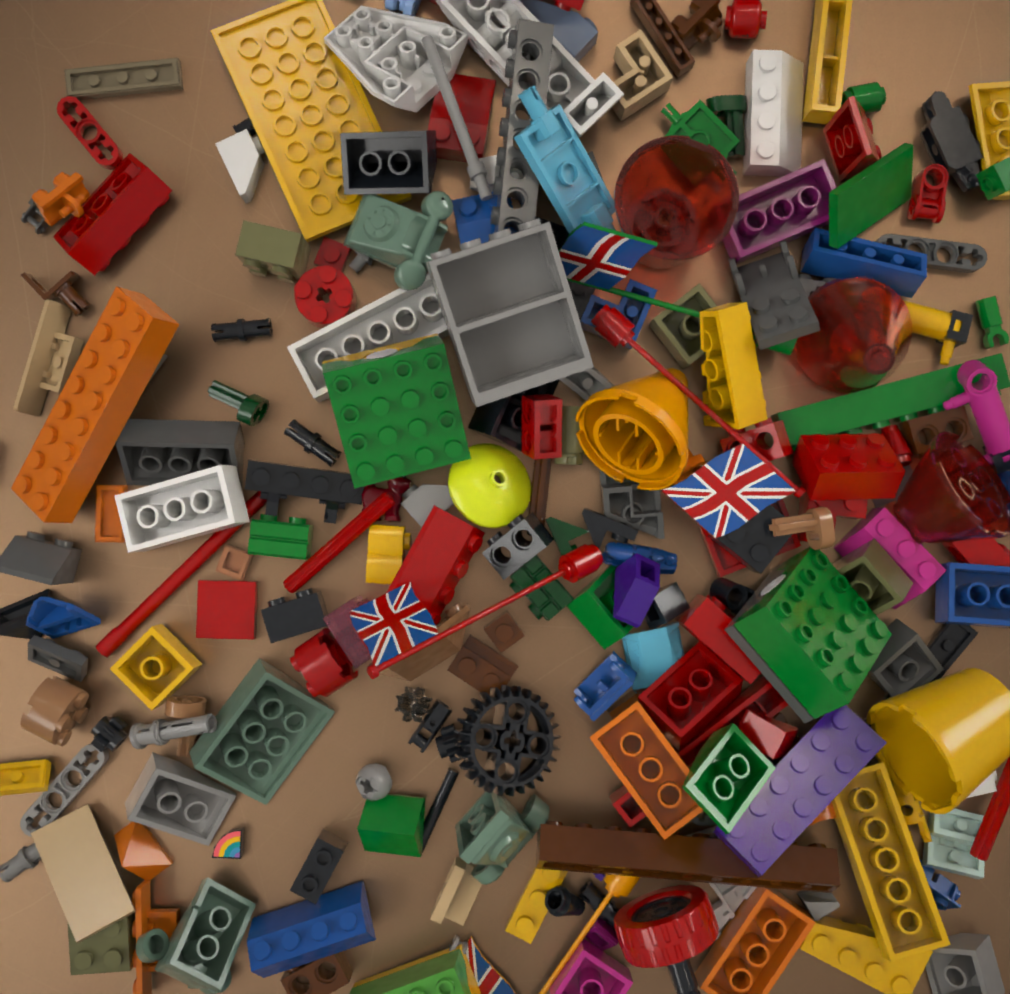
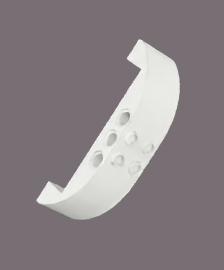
M435 0L452 25L468 34L467 43L509 87V78L505 77V67L507 59L512 57V49L508 48L510 29L515 30L519 19L540 21L520 0ZM553 36L546 107L551 109L560 104L577 136L581 137L624 96V93L604 72L595 80ZM522 53V56L526 60H534V57L530 53ZM525 81L519 82L520 87L524 90L531 87Z

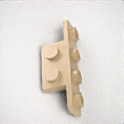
M49 299L45 300L13 409L15 411L39 417L47 391L61 393L78 361L84 340L65 335L71 310L66 305Z

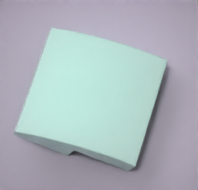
M953 809L946 814L930 812L927 825L932 842H924L922 866L978 880L984 878L985 861L975 858L970 854L984 816L959 809Z

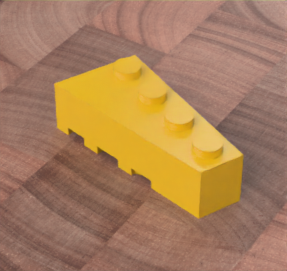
M747 302L726 303L700 311L701 349L706 352V360L701 364L702 375L707 377V390L702 392L703 402L708 404V407L733 429H742L768 419L766 401L761 384V372L756 356V344L753 339L750 322L751 315ZM709 415L703 416L704 426L721 427Z
M827 916L815 921V925L799 947L802 951L884 994H912L933 953L931 950L890 962L883 958L873 929L857 923L854 925L842 922L840 919Z

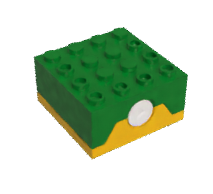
M437 333L322 361L323 375L354 489L471 459L445 345Z

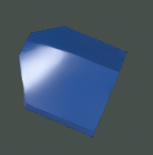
M42 596L33 601L26 619V626L53 639L101 624L100 618L74 604Z

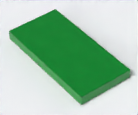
M902 144L829 192V246L837 249L911 199L914 145Z

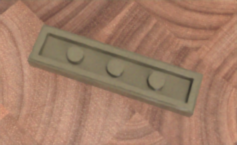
M179 58L64 69L67 96L76 97L78 100L183 89L181 61Z

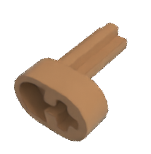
M827 507L811 508L805 514L771 519L772 524L769 525V530L773 531L774 537L806 532L807 542L814 550L826 549L834 545V521Z
M197 695L167 697L165 715L182 719L205 715L207 699ZM197 735L179 738L177 756L191 758L189 751L196 743Z

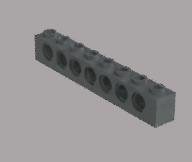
M519 19L515 30L510 29L508 48L512 49V57L507 59L505 67V77L509 78V87L504 88L502 107H507L506 118H501L499 136L504 138L503 147H498L496 165L501 166L500 177H495L493 195H498L497 206L492 207L490 224L495 225L494 233L504 230L505 227H513L518 232L517 225L535 220L539 181L521 150L514 146L513 137L529 126L532 120L521 99L518 98V95L524 91L520 87L519 82L525 81L530 86L535 85L545 106L547 104L554 24ZM522 53H530L534 57V60H526L522 56ZM522 110L526 112L529 119H520L516 115V111ZM510 169H519L523 174V179H515L511 175ZM511 197L516 198L520 202L521 208H511L507 203V199Z

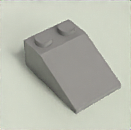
M152 752L125 801L127 820L209 846L232 805L236 793L181 762Z

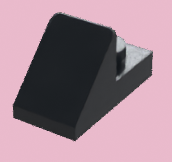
M584 508L582 512L592 540L599 549L607 531L612 532L611 538L627 544L628 539L635 541L638 529L607 518L603 514L588 508Z

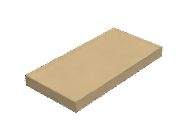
M88 804L31 833L77 943L136 912Z

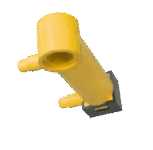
M875 289L866 291L857 297L851 305V313L857 321L861 323H874L871 333V346L878 347L880 345L885 326L936 339V343L943 344L939 363L945 366L949 364L954 348L967 342L973 319L972 314L956 310L950 312L889 297L882 291ZM866 300L874 305L873 313L865 308Z

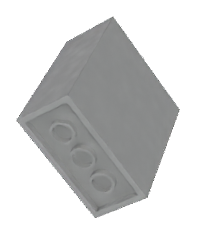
M540 218L517 225L519 231L512 234L510 228L489 234L490 241L481 243L480 238L459 244L461 251L451 253L450 248L430 254L432 260L425 262L470 399L476 407L594 368L550 222L541 224Z

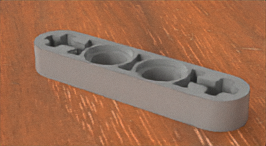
M90 743L77 753L48 786V791H44L22 816L20 827L24 834L31 836L32 832L57 820L107 763L109 759L108 748L100 752ZM97 750L99 752L97 755L98 760L90 763L87 767L84 766L83 763L87 762L91 757L90 752ZM71 770H76L81 774L82 780L80 785H72L68 781V774ZM52 792H56L62 797V804L58 808L51 806L49 803V795ZM43 811L47 814L39 821V826L33 827V818Z

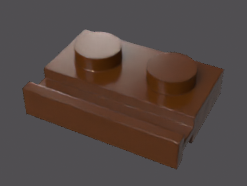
M470 634L447 671L479 692L484 691L490 695V687H497L500 690L501 685H507L519 666Z

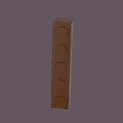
M631 0L630 5L677 78L691 70L695 60L657 1Z

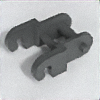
M31 198L28 202L31 206L22 214L21 221L23 223H31L36 227L35 233L41 234L46 231L49 225L45 222L44 218L40 223L33 218L36 213L40 216L42 214Z

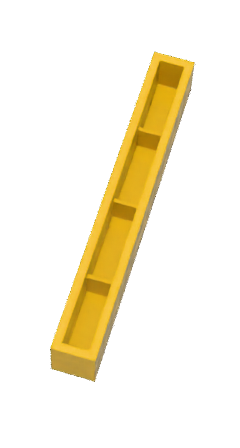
M853 0L815 1L802 122L828 124L841 107Z

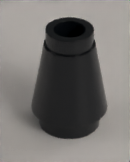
M556 886L546 894L545 906L553 916H580L585 910L584 900L563 886Z

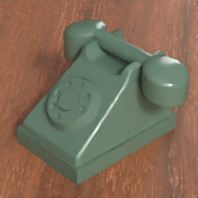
M433 191L422 200V213H419L377 194H363L343 245L395 269L394 279L397 286L407 291L417 289L422 286L426 279L428 269L425 262L432 260L430 254L438 252L442 240L448 231V226L441 222L451 216L454 207L453 202L445 192Z
M485 791L455 825L459 857L468 864L471 862L476 865L471 875L484 885L496 881L503 874L509 863L538 832L540 824L547 822L550 813L549 805L536 794H533L527 801L522 814H520L504 794L503 796H498L496 793Z
M207 877L202 880L198 891L171 937L168 938L167 934L158 928L149 930L137 940L136 954L144 963L158 961L155 967L156 972L173 977L188 985L189 989H200L204 994L221 993L231 984L230 967L256 904Z

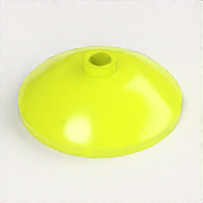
M491 443L470 446L468 448L471 459L452 463L448 475L450 497L457 510L470 522L486 528L505 527L520 514L523 515L529 505L531 497L529 474L521 460L502 446ZM494 476H498L501 483H497Z

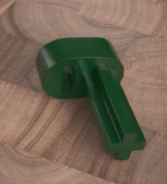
M721 95L708 98L706 106L717 117H726V126L741 141L729 153L728 157L738 158L745 156L743 114L747 113L746 96Z
M216 380L208 388V396L238 409L237 420L249 426H254L261 422L267 413L269 400L257 394L249 396Z

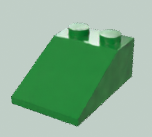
M732 723L714 731L702 746L682 788L725 834H729L776 767Z

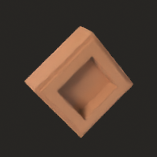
M225 544L215 571L244 581L254 554H248L246 550Z

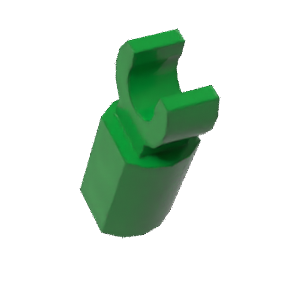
M996 296L976 301L975 304L981 328L985 330V336L983 337L984 347L986 349L994 347V336L999 339L1000 346L1008 344L1009 336L1001 327L1003 321Z

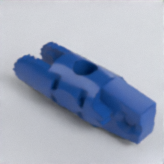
M608 542L602 552L603 563L618 567L638 553L659 563L660 574H674L677 567V555L658 548L630 543Z

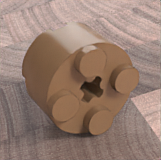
M53 676V680L47 678L39 685L27 703L32 708L29 715L23 712L20 723L21 728L54 745L58 744L63 747L69 741L72 735L71 730L75 724L82 723L89 712V708L85 706L89 694L85 690L57 676Z

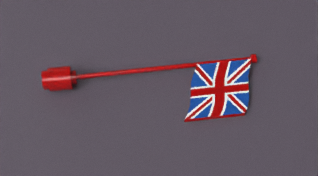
M606 304L591 320V323L596 326L594 330L613 347L616 348L619 344L622 347H625L627 344L632 346L741 444L714 457L684 481L661 490L712 537L718 538L740 528L764 508L792 493L797 498L804 494L806 491L804 487H798L638 345L632 339L635 336V333L632 331L635 325L620 311Z
M584 544L562 555L559 558V571L441 633H438L431 614L415 596L411 587V581L351 610L350 620L353 629L367 648L373 664L367 667L369 677L371 679L377 678L379 672L561 576L572 583L596 572L603 564L601 551L593 544Z

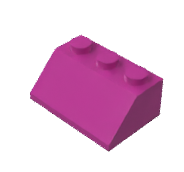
M885 507L873 508L866 515V519H861L833 547L844 557L870 540L876 539L913 582L904 601L891 607L892 609H897L925 592L947 571Z

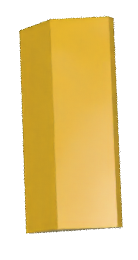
M1010 81L977 83L968 86L977 140L980 143V152L983 156L981 159L982 170L1010 157ZM1010 190L993 198V200H1009Z

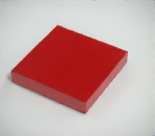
M198 580L196 638L256 639L258 581Z

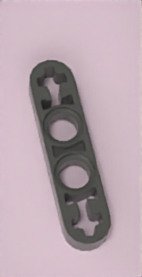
M885 234L875 241L882 244L888 242V245L894 247L902 245L901 248L907 250L910 245H918L922 253L927 254V268L973 273L982 268L987 261L985 249L976 244L897 234ZM939 248H945L949 251L950 259L947 263L938 260L937 250ZM972 253V257L976 258L977 262L971 265V260L963 258L958 260V256L966 257Z

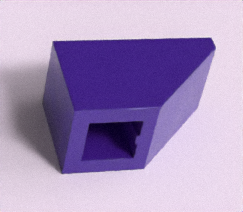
M636 553L615 568L613 618L635 628L641 626L660 588L659 563Z

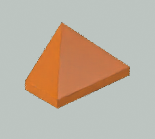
M132 821L114 835L121 867L144 880L153 879L173 863L145 825Z

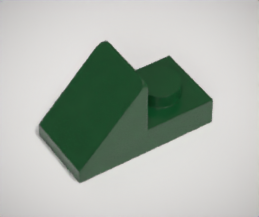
M552 517L545 519L561 556L577 548L576 544L570 546L568 541L589 532Z

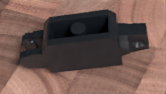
M935 91L922 104L927 123L922 127L920 137L932 163L943 165L947 169L949 177L953 176L962 192H967L980 185L976 176L980 172L978 161L983 158L980 152V143L974 139L969 128V119L966 114L962 113L960 106L953 108L945 93Z

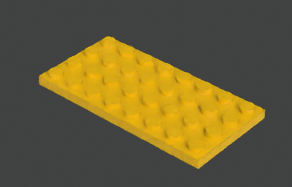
M288 0L210 31L297 225L305 240L310 242L351 225L363 194L344 195L340 133L382 132L359 80L324 41V37L335 27L323 0ZM410 193L377 194L397 204L411 200Z

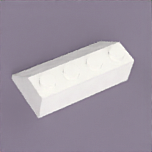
M753 49L746 62L745 96L747 113L744 114L745 156H743V175L782 177L801 169L804 63L782 50Z

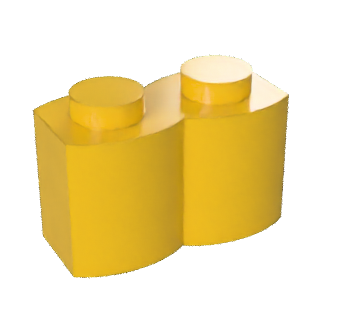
M372 524L369 527L366 583H392L404 561L405 550H410L411 533L406 532V526Z

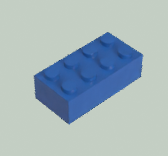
M954 562L941 564L947 571L936 581L935 623L1010 628V567Z

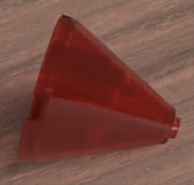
M864 276L842 280L838 278L819 287L808 297L818 319L820 331L797 338L793 353L800 368L813 382L831 391L854 393L879 385L898 369L910 347L912 321L905 302L892 288L876 279Z

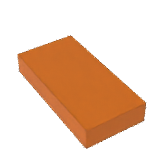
M96 485L95 542L125 543L114 496L128 492V485Z

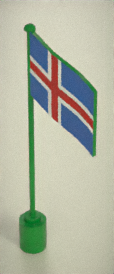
M584 222L569 234L559 250L567 280L570 282L700 318L699 311L613 287L628 275L644 254L657 247L658 242ZM753 333V339L755 340V344L757 347H759L755 335ZM797 338L765 349L790 355L795 347Z

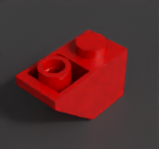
M966 520L941 542L958 563L1010 567V550L992 537L993 531L983 521Z

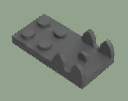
M786 240L779 242L781 253L737 267L734 258L728 259L742 302H747L751 315V327L760 350L820 331L818 319L800 282L793 255L789 253Z

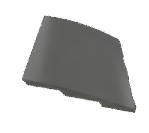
M599 469L604 516L653 535L656 538L665 539L660 490L637 489L639 483L626 478L620 483Z

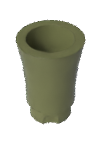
M562 406V458H555V464L582 465L583 463L582 453L585 452L576 435L580 430L579 421H575L576 414L581 406Z

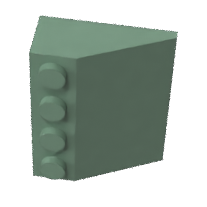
M259 658L215 716L217 720L215 732L202 734L189 751L193 766L210 777L267 805L335 711L318 697L312 696L307 689L284 672Z

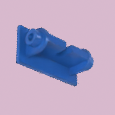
M922 866L937 908L940 910L961 908V905L956 902L961 895L958 886L941 874H936L934 881H932L935 870Z

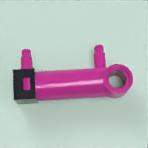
M967 361L961 365L957 373V379L964 387L965 392L943 402V407L948 411L969 403L985 445L982 447L985 455L967 463V471L972 472L991 466L997 474L1010 470V423L996 386L997 376L981 361ZM982 373L980 380L972 383L973 378L977 374Z

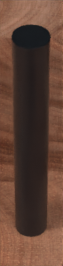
M448 768L424 821L422 853L459 774L455 769Z

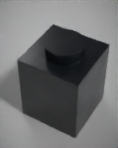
M677 582L659 588L644 618L649 628L666 624L690 608Z

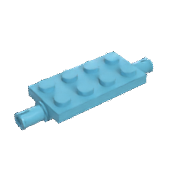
M535 85L524 90L518 95V98L521 99L532 120L529 126L513 138L570 234L577 226L584 222L615 230L612 225L614 220L611 215L618 210V207L561 105L558 104L551 109H547Z

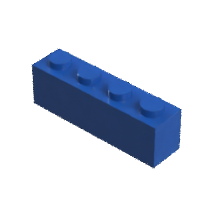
M814 228L802 250L800 272L824 278H836L841 282L912 298L927 277V254L854 237L837 249L829 246V231Z

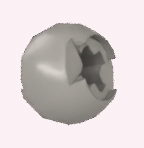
M378 763L365 765L356 776L355 783L364 799L370 801L383 799L392 788V779L387 768Z

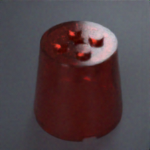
M665 136L642 145L627 159L615 185L614 206L619 232L658 242L657 247L648 251L638 261L640 264L650 268H673L709 252L728 234L739 208V187L731 165L713 146L709 144L707 146L692 140L689 136ZM662 218L663 222L667 220L669 222L668 226L661 225L659 219Z

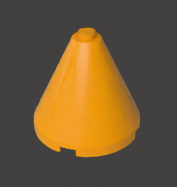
M675 368L666 369L688 388V379L682 371ZM660 371L592 394L576 414L575 421H579L580 427L576 435L583 451L601 471L620 483L626 478L639 483L637 489H664L677 481L687 465L688 396Z

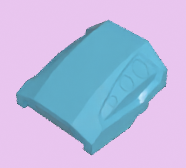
M673 622L671 625L667 624V626L659 628L654 627V629L647 631L641 630L638 633H628L625 637L621 638L626 663L637 672L634 684L631 686L632 690L648 688L684 656L679 622Z

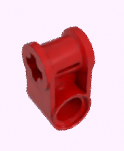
M931 164L914 177L907 212L909 220L921 218L929 219L932 223L936 224L941 222L945 212V197L949 179L948 171L943 165ZM926 175L933 177L935 181L934 186L927 182Z

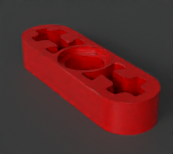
M73 96L64 97L58 102L57 113L95 161L107 170L115 169L123 161V153L89 110ZM71 106L82 118L79 122L70 115L68 109ZM90 126L96 127V137L92 140H85L83 137L84 130ZM103 144L111 152L113 158L110 160L105 158V154L98 147Z

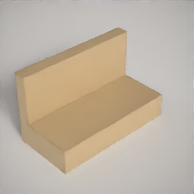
M458 857L455 858L432 908L430 920L441 924L445 917L464 926L482 886L471 875L475 865L468 864Z

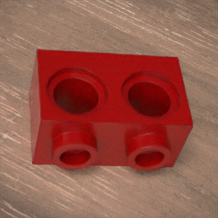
M550 394L522 395L523 454L534 460L562 458L561 398Z
M770 417L767 420L756 423L755 429L746 431L745 428L734 429L769 461L793 454L783 420L773 422ZM766 432L770 433L774 439L772 447L765 443L764 436ZM729 433L728 438L720 440L723 453L737 447L739 444Z

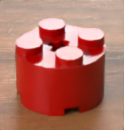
M330 265L318 266L308 270L295 284L294 297L298 310L309 323L318 328H324L353 313L356 309L357 295L355 289L344 273ZM325 294L329 295L330 301L328 303L323 301L322 296Z
M324 628L296 647L294 655L290 657L292 666L297 672L302 673L307 681L306 687L314 697L319 695L324 697L330 696L357 678L359 674L358 670L353 672L352 666L356 662L351 651L339 636L334 639L329 635L332 632L329 628Z

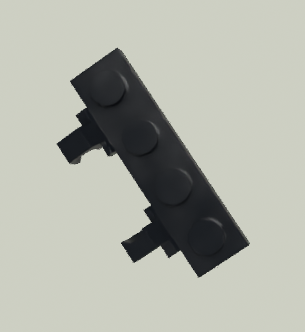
M252 459L248 460L245 489L261 491L260 498L267 499L265 515L277 516L280 498L287 499V495L319 499V504H326L324 522L336 524L338 509H345L346 503L362 505V493L364 491V486L354 489L351 474L347 472Z

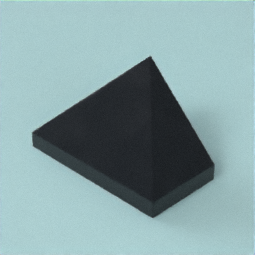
M46 589L1 608L0 635L31 639L36 635L42 638V633L26 626V619L33 601L41 596L52 598V592Z

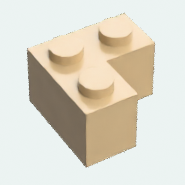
M641 29L617 44L613 60L624 75L615 80L614 83L624 93V96L612 109L620 121H623L667 92L673 76Z

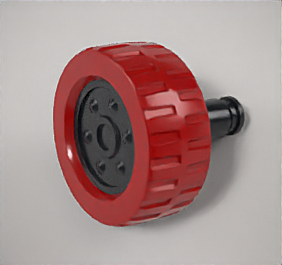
M694 885L670 886L646 893L625 904L614 917V928L625 959L631 965L641 968L667 966L677 994H701L698 990V983L689 958L706 950L716 940L719 929L713 907L705 890Z

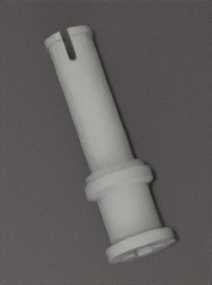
M209 713L169 722L164 719H157L150 724L135 723L130 729L129 738L135 749H143L150 744L161 746L169 742L170 739L213 733L217 728V720L214 715Z

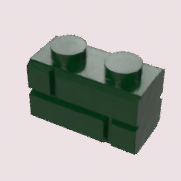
M535 555L510 575L513 582L509 586L517 593L553 573ZM558 579L525 595L532 603L528 606L538 620L544 617L547 622L574 600Z

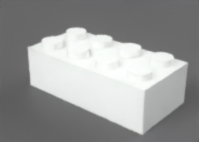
M218 465L114 496L128 553L149 551L250 522L237 467L233 465Z

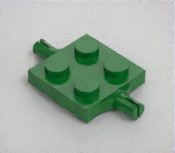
M701 100L689 111L682 114L671 103H668L666 108L673 115L665 108L661 110V113L669 119L672 125L668 133L658 144L698 185L710 173L716 170L728 182L732 180V177L725 170L733 177H735L737 172L726 160L729 153L741 141Z

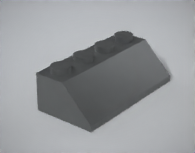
M128 419L116 441L127 485H152L218 465L236 466L241 487L243 485L244 440L240 422Z

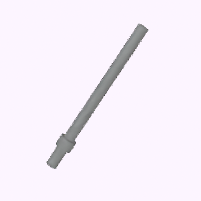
M431 35L425 36L421 41L467 160L469 177L471 181H475L481 200H489L493 196L485 177L487 171L484 163L478 159L433 37Z

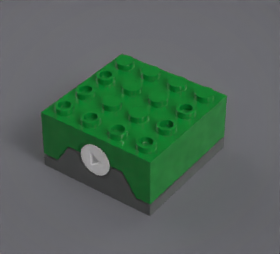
M810 546L776 566L725 628L728 635L804 723L849 704L892 635L886 624L876 616L867 602L857 594L847 579L832 565L828 557L820 550H814Z

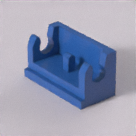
M613 651L575 688L574 693L577 696L574 698V701L594 722L634 684L637 672Z

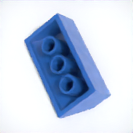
M360 881L322 894L316 904L304 900L252 918L247 938L251 972L266 978L376 940L364 882Z

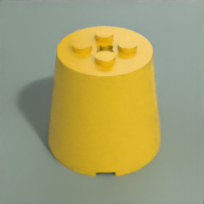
M966 668L890 697L873 705L867 714L866 722L871 725V729L887 742L875 755L878 762L885 763L891 781L907 798L911 795L922 802L921 808L931 813L946 814L955 809L1010 757V691L997 678L981 669Z

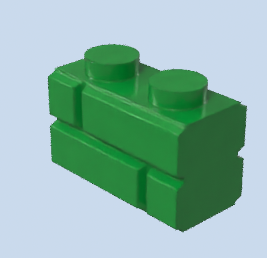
M260 514V519L251 520L248 554L308 560L311 557L314 525L306 524L307 519L289 517L288 523L279 522L278 516Z

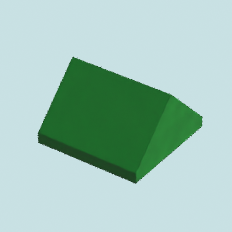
M388 793L386 797L380 800L370 801L366 799L357 828L364 850L421 857L426 797Z

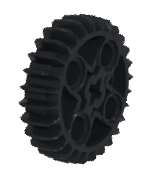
M501 685L500 690L497 687H490V695L484 691L480 692L482 701L475 698L471 699L474 708H463L468 716L466 719L458 718L457 721L463 724L462 729L454 730V733L461 736V740L454 741L453 744L462 749L455 754V757L465 759L459 765L460 769L468 770L465 777L474 780L473 784L475 786L483 787L484 791L496 793L498 796H503L504 793L508 796H514L515 791L525 794V786L535 789L533 780L544 781L541 772H551V769L547 766L548 762L557 761L551 755L552 751L560 750L558 746L553 745L554 740L561 738L560 735L553 734V729L557 728L559 724L550 722L555 713L546 711L549 704L547 702H540L541 696L532 694V691L524 688L521 690L520 686L513 685L510 688L508 685ZM512 704H515V715L510 718L509 708ZM495 706L493 723L481 722L480 720L484 714ZM530 712L536 720L538 731L527 729ZM482 728L484 737L481 742L477 743L476 733ZM505 737H510V741L504 743ZM534 738H537V747L532 751L530 744ZM475 749L488 752L485 770L477 761ZM522 757L532 758L533 760L528 767L520 773ZM505 763L506 771L499 777L498 769L501 764Z

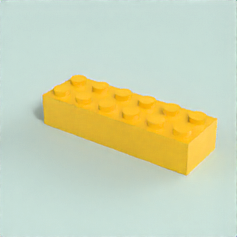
M879 762L864 766L832 800V804L836 814L835 821L882 956L888 961L893 962L951 945L885 763Z

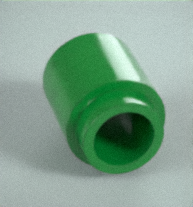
M878 82L848 87L846 91H843L841 106L848 97L855 96L863 107L865 114L879 112L882 105L886 102L885 89L880 87Z

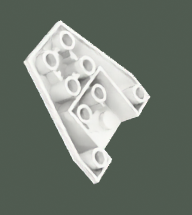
M361 5L324 37V41L373 96L395 108L417 113L440 91L423 47L422 38L428 35L433 37L450 82L454 77L467 44L468 34L444 22Z

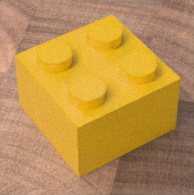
M163 624L152 626L110 670L152 711L162 706L166 702L167 697L172 696L203 664Z

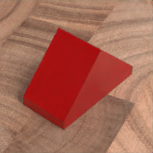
M746 709L738 726L762 753L772 759L786 756L799 731L795 726Z

